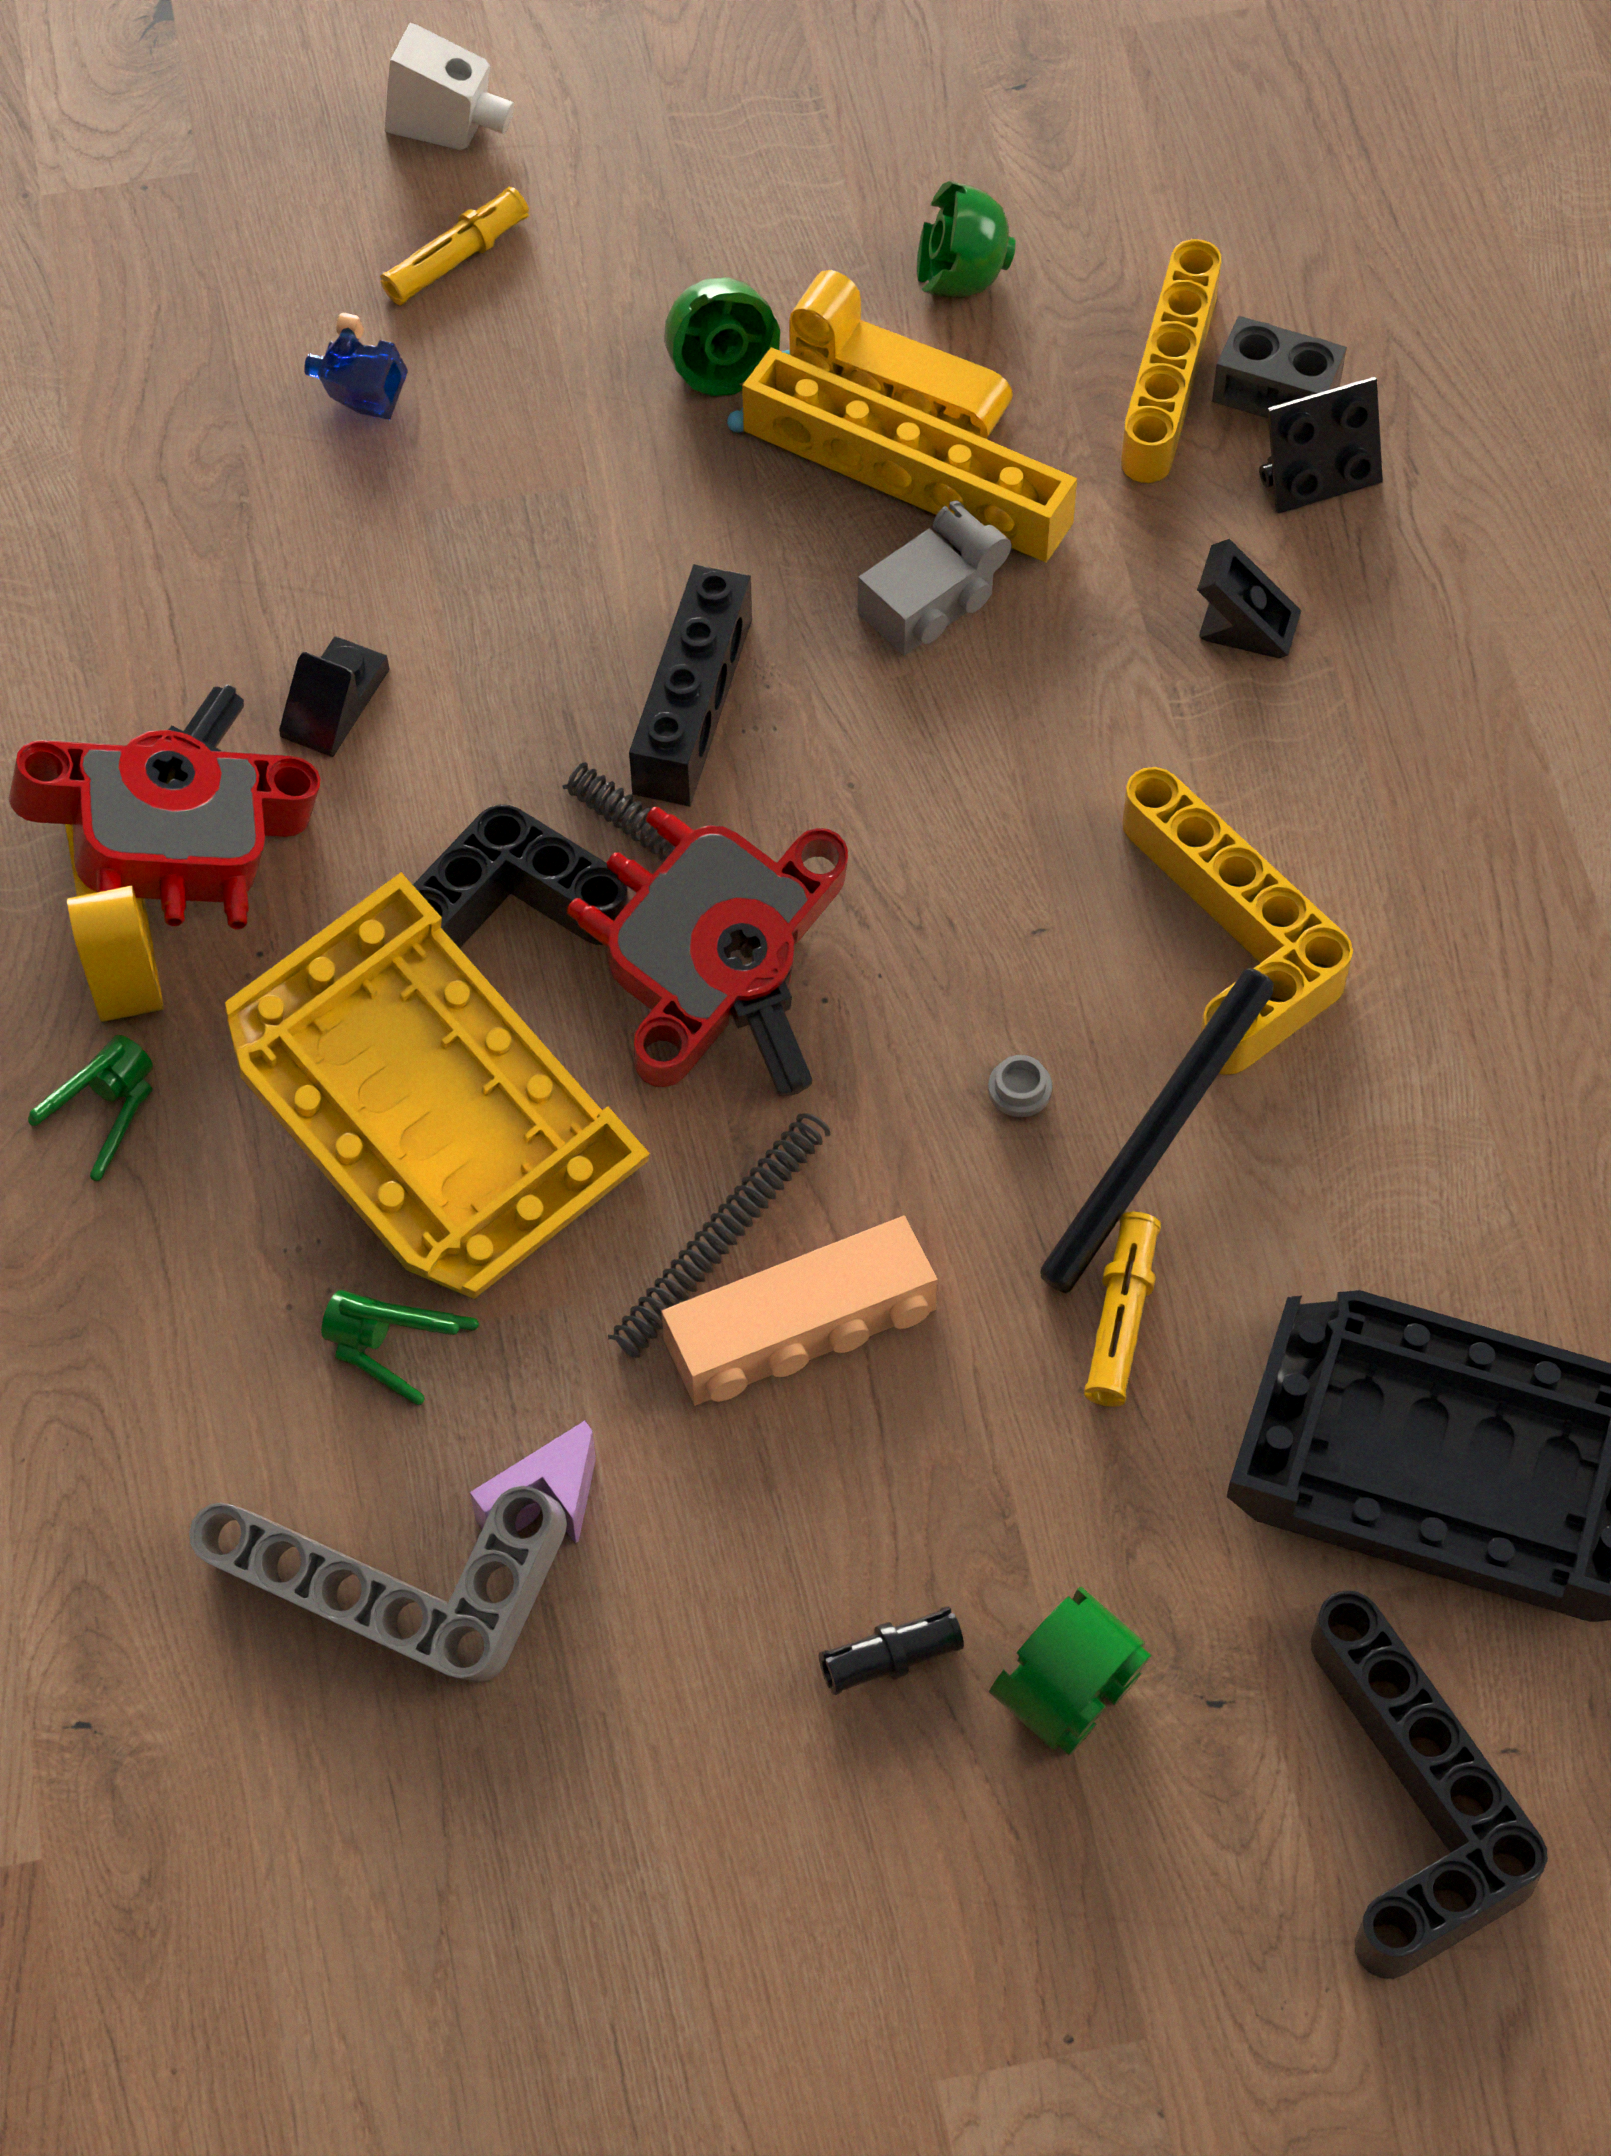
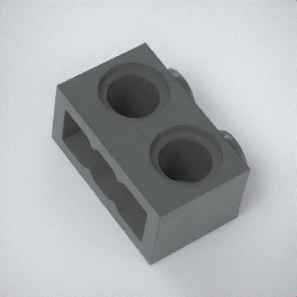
M1238 315L1216 365L1212 402L1268 418L1267 408L1340 387L1347 347Z

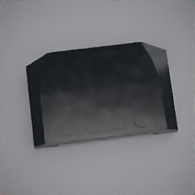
M1361 1290L1338 1292L1335 1301L1300 1304L1302 1296L1287 1297L1231 1476L1227 1498L1260 1523L1588 1622L1611 1620V1363Z

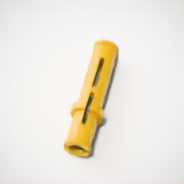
M509 186L476 211L468 209L459 215L458 223L423 246L400 264L380 275L382 279L380 280L381 285L388 297L394 303L401 306L420 290L445 275L477 251L484 253L491 249L495 244L494 239L529 217V207L523 196L515 188Z
M1132 1211L1121 1215L1119 1222L1120 1230L1113 1261L1105 1266L1102 1282L1107 1290L1096 1334L1089 1378L1084 1389L1085 1398L1102 1406L1116 1407L1125 1404L1127 1397L1126 1388L1138 1340L1145 1297L1152 1294L1155 1286L1156 1276L1151 1271L1157 1236L1161 1229V1222L1156 1217L1143 1212ZM1131 1261H1134L1128 1294L1125 1295ZM1122 1321L1115 1356L1111 1357L1117 1326Z

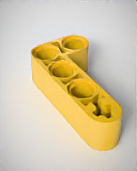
M825 270L817 274L790 314L789 342L791 356L982 438L988 439L1012 400L1013 393L1009 383L1000 374L991 369L862 321L860 292L847 276L837 271Z

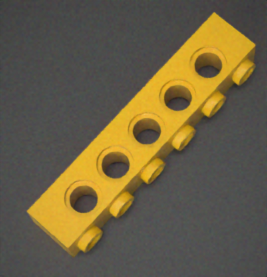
M771 347L742 385L744 432L935 515L944 506L955 514L949 505L950 502L958 500L984 526L993 525L1011 541V548L1045 563L1048 562L1073 525L1077 487L1076 477Z

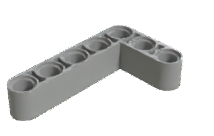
M518 1486L502 1493L488 1515L449 1602L254 1512L222 1502L209 1504L200 1510L192 1521L189 1536L190 1545L195 1554L206 1563L446 1675L479 1683L489 1681L499 1675L507 1664L563 1541L567 1520L566 1513L560 1503L535 1488ZM538 1503L543 1512L542 1526L533 1536L521 1539L516 1531L515 1522L517 1515L528 1504ZM237 1520L241 1530L240 1541L234 1550L223 1554L218 1543L220 1531L228 1522ZM296 1547L301 1557L300 1569L294 1578L287 1582H282L277 1570L279 1558L286 1550ZM507 1566L513 1574V1589L506 1599L493 1603L487 1595L486 1585L488 1578L498 1568ZM357 1575L362 1589L360 1599L350 1609L342 1610L337 1601L338 1587L348 1576ZM416 1602L422 1610V1624L415 1635L404 1639L397 1629L398 1614L403 1607ZM477 1630L484 1641L483 1655L476 1664L465 1668L458 1659V1644L464 1635L470 1631Z

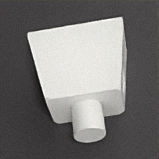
M409 23L390 59L384 131L462 150L468 148L479 125L504 134L513 115L514 102L487 93L490 65L486 59L416 24Z

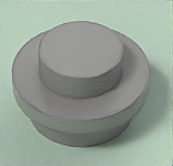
M1014 1055L1006 1058L994 1068L989 1078L988 1093L994 1106L1001 1112L1013 1117H1028L1037 1114L1049 1103L1052 1094V1080L1048 1071L1035 1058L1027 1055Z

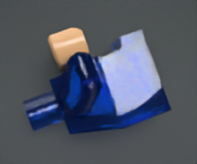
M341 313L336 323L338 338L334 342H329L324 356L313 353L307 355L304 364L305 375L319 378L330 398L355 412L391 420L408 369L403 359L400 358L401 355L395 343L379 340L377 346L363 345L362 342H359V339L363 335L364 328L358 316Z

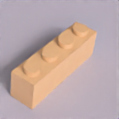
M904 1215L661 1310L664 1342L694 1406L711 1399L716 1402L726 1401L743 1392L748 1384L771 1375L775 1377L789 1376L801 1370L811 1359L831 1351L837 1353L852 1351L864 1344L870 1336L894 1326L898 1329H905L920 1323L930 1312L936 1310L938 1279Z

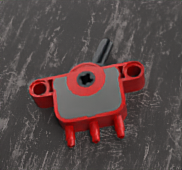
M227 684L224 688L216 686L211 690L184 731L171 725L168 730L148 731L131 739L127 745L48 740L32 741L24 745L17 753L9 802L14 812L27 821L72 825L74 865L77 875L93 891L102 892L132 886L136 898L161 899V909L164 912L165 922L173 927L180 926L185 921L184 910L186 909V901L223 902L228 926L232 929L240 930L247 925V913L249 911L248 891L254 883L263 852L265 836H295L305 830L311 818L321 779L316 768L302 758L284 755L221 752L220 749L216 748L244 708V699L236 694L235 687Z
M653 807L646 816V822L656 829L657 834L673 845L675 849L654 874H651L636 861L629 860L620 852H615L611 855L606 863L607 868L617 875L619 881L636 893L613 921L595 906H589L580 898H575L567 907V914L575 919L582 929L608 948L609 967L613 978L623 989L652 1010L635 1032L634 1065L637 1074L644 1082L654 1087H669L677 1084L689 1073L729 1025V1015H732L738 1029L747 1025L750 1026L777 1093L781 1096H792L802 1092L811 1086L812 1076L785 1014V1011L790 1010L792 1001L788 985L791 981L794 944L798 943L839 894L844 885L849 852L845 841L838 833L830 829H811L799 836L776 863L741 835L724 826L708 825L693 830L673 814L666 813L660 807ZM812 857H823L829 860L835 868L828 873L816 874L809 871L803 862ZM740 950L744 958L752 957V962L743 965L739 957H731V952ZM668 1041L678 1048L679 1053L671 1060L657 1061L646 1053V1049L654 1042Z

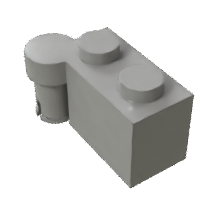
M958 500L950 502L949 505L955 514L944 506L936 515L933 529L939 535L935 534L930 528L858 577V614L904 656L922 643L929 644L935 641L948 625L965 613H974L983 607L992 595L993 573L1001 567L1011 551V541L993 525L984 526Z

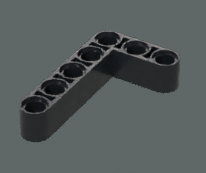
M502 804L488 807L480 813L413 884L442 917L441 928L459 949L510 894L583 940L595 945L603 944L582 929L578 922L567 914L569 904L575 898H580L589 906L600 903L609 904L596 908L614 921L629 903L628 887L619 881L617 875L607 868L605 861L521 809ZM503 843H511V844H508V845H505V846H499L500 844H503ZM551 873H559L555 876H545ZM465 884H472V886L459 887Z
M1343 1590L1332 1594L1323 1602L1311 1637V1651L1318 1665L1450 1852V1854L1376 1897L1365 1911L1355 1937V1953L1359 1963L1369 1973L1379 1978L1395 1979L1406 1975L1523 1904L1532 1895L1548 1861L1547 1847L1539 1832L1377 1605L1369 1597L1357 1591ZM1338 1624L1353 1627L1362 1639L1354 1642L1341 1640L1331 1632L1330 1627ZM1377 1680L1388 1681L1400 1690L1402 1696L1395 1699L1381 1697L1372 1690L1369 1683ZM1417 1737L1431 1739L1441 1748L1443 1754L1436 1757L1424 1756L1412 1747L1410 1740ZM1467 1795L1474 1798L1481 1804L1484 1814L1468 1816L1461 1813L1453 1805L1451 1797ZM1509 1854L1516 1857L1523 1864L1526 1874L1510 1876L1502 1872L1496 1866L1493 1856ZM1440 1889H1451L1464 1898L1468 1909L1461 1912H1451L1444 1909L1436 1901L1433 1892ZM1382 1924L1398 1927L1406 1935L1409 1945L1402 1948L1388 1947L1376 1937L1373 1928Z

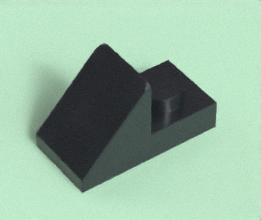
M1230 539L1211 545L1197 591L1209 602L1199 637L1207 642L1278 659L1288 656L1302 610Z
M334 636L321 658L307 652H302L297 660L279 728L280 737L334 757L389 672L387 655Z

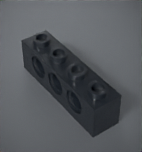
M693 564L629 750L632 795L691 807L752 622L750 575Z

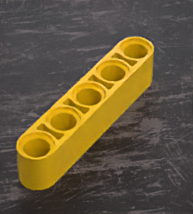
M1202 239L1183 241L1174 248L1171 254L1126 415L1121 467L1128 477L1141 483L1160 481L1169 474L1172 468L1218 293L1221 253L1212 243Z

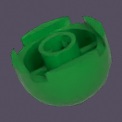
M948 181L941 185L930 204L940 208L935 223L924 222L917 254V278L920 282L929 280V283L922 288L925 293L942 297L964 298L983 292L996 280L1001 269L1007 270L1010 267L1015 254L1016 242L1014 237L1009 236V224L1002 206L990 195L970 185Z
M729 277L704 279L689 286L674 301L665 320L664 342L673 367L692 389L711 396L734 395L742 391V385L739 383L747 380L771 347L779 350L781 330L769 304L747 283Z

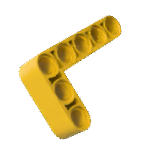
M1148 767L1136 771L1129 778L1126 786L1122 819L1125 834L1260 962L1253 969L1260 971L1273 981L1274 986L1271 997L1284 1001H1267L1219 1072V1074L1223 1075L1237 1074L1247 1069L1341 997L1344 993L1353 954L1352 943L1348 936L1174 774L1158 767ZM1187 845H1196V846H1199V847H1191V846H1187ZM1229 884L1241 885L1242 887H1235ZM1272 923H1277V924L1284 925L1285 927H1277V926H1273V925H1271V924H1272ZM1314 964H1324L1327 965L1329 968L1317 967ZM1235 983L1214 997L1206 1005L1200 1034Z
M65 824L77 894L76 897L67 898L69 917L77 951L100 1021L105 1022L164 1010L145 899L136 898L132 886L102 892H95L88 888L78 877L74 865L72 825Z

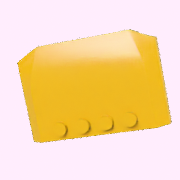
M400 872L225 1002V1013L240 1078L402 1266L409 1272L475 1299L647 1163L650 1153L609 1106L602 1110L443 931L441 928L442 917L404 874Z

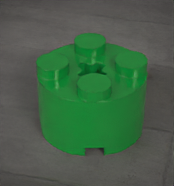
M1079 1587L1073 1599L1069 1596L1064 1599L1025 1641L1016 1653L1019 1655L1017 1661L1020 1665L1011 1675L1002 1670L991 1686L989 1693L1051 1749L1055 1750L1057 1747H1060L1070 1756L1095 1728V1720L1106 1708V1705L1101 1700L1105 1697L1113 1705H1116L1141 1676L1140 1670L1152 1655L1144 1649L1146 1643L1083 1587Z

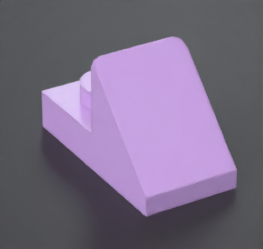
M586 1421L581 1422L470 1492L475 1520L481 1529H483L494 1503L502 1493L513 1487L527 1486L551 1496L560 1503L566 1513V1532L575 1543L579 1541L596 1461L593 1433ZM538 1503L528 1504L521 1509L515 1522L516 1531L525 1528L537 1518L541 1511Z

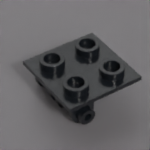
M1371 377L1267 408L1271 456L1268 458L1267 464L1259 467V474L1266 488L1274 486L1275 511L1278 514L1383 482L1377 378Z

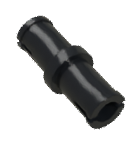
M946 1606L938 1612L896 1627L891 1622L875 1626L874 1635L829 1651L819 1652V1663L828 1688H831L833 1695L842 1693L843 1690L887 1674L892 1679L908 1675L909 1666L953 1650L963 1649L964 1639L955 1614L951 1612L950 1607Z

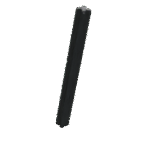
M1247 968L1237 979L1040 1269L1041 1278L1049 1286L1060 1292L1068 1293L1077 1283L1119 1221L1121 1215L1130 1205L1273 994L1274 983L1265 974L1256 969Z

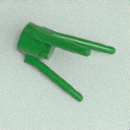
M115 1035L87 1066L30 1111L28 1117L29 1124L32 1126L39 1125L88 1085L100 1097L110 1102H114L118 1097H125L126 1101L90 1172V1177L93 1181L101 1180L139 1105L153 1091L150 1084L144 1080L153 1070V1063L150 1057L130 1038L123 1035Z
M338 1290L330 1299L324 1312L321 1333L325 1340L338 1344L335 1354L336 1359L356 1365L397 1394L402 1395L415 1405H421L425 1400L421 1392L366 1355L364 1351L368 1347L377 1349L381 1346L386 1337L389 1324L434 1333L456 1335L459 1329L476 1330L479 1322L476 1318L386 1303L345 1290Z

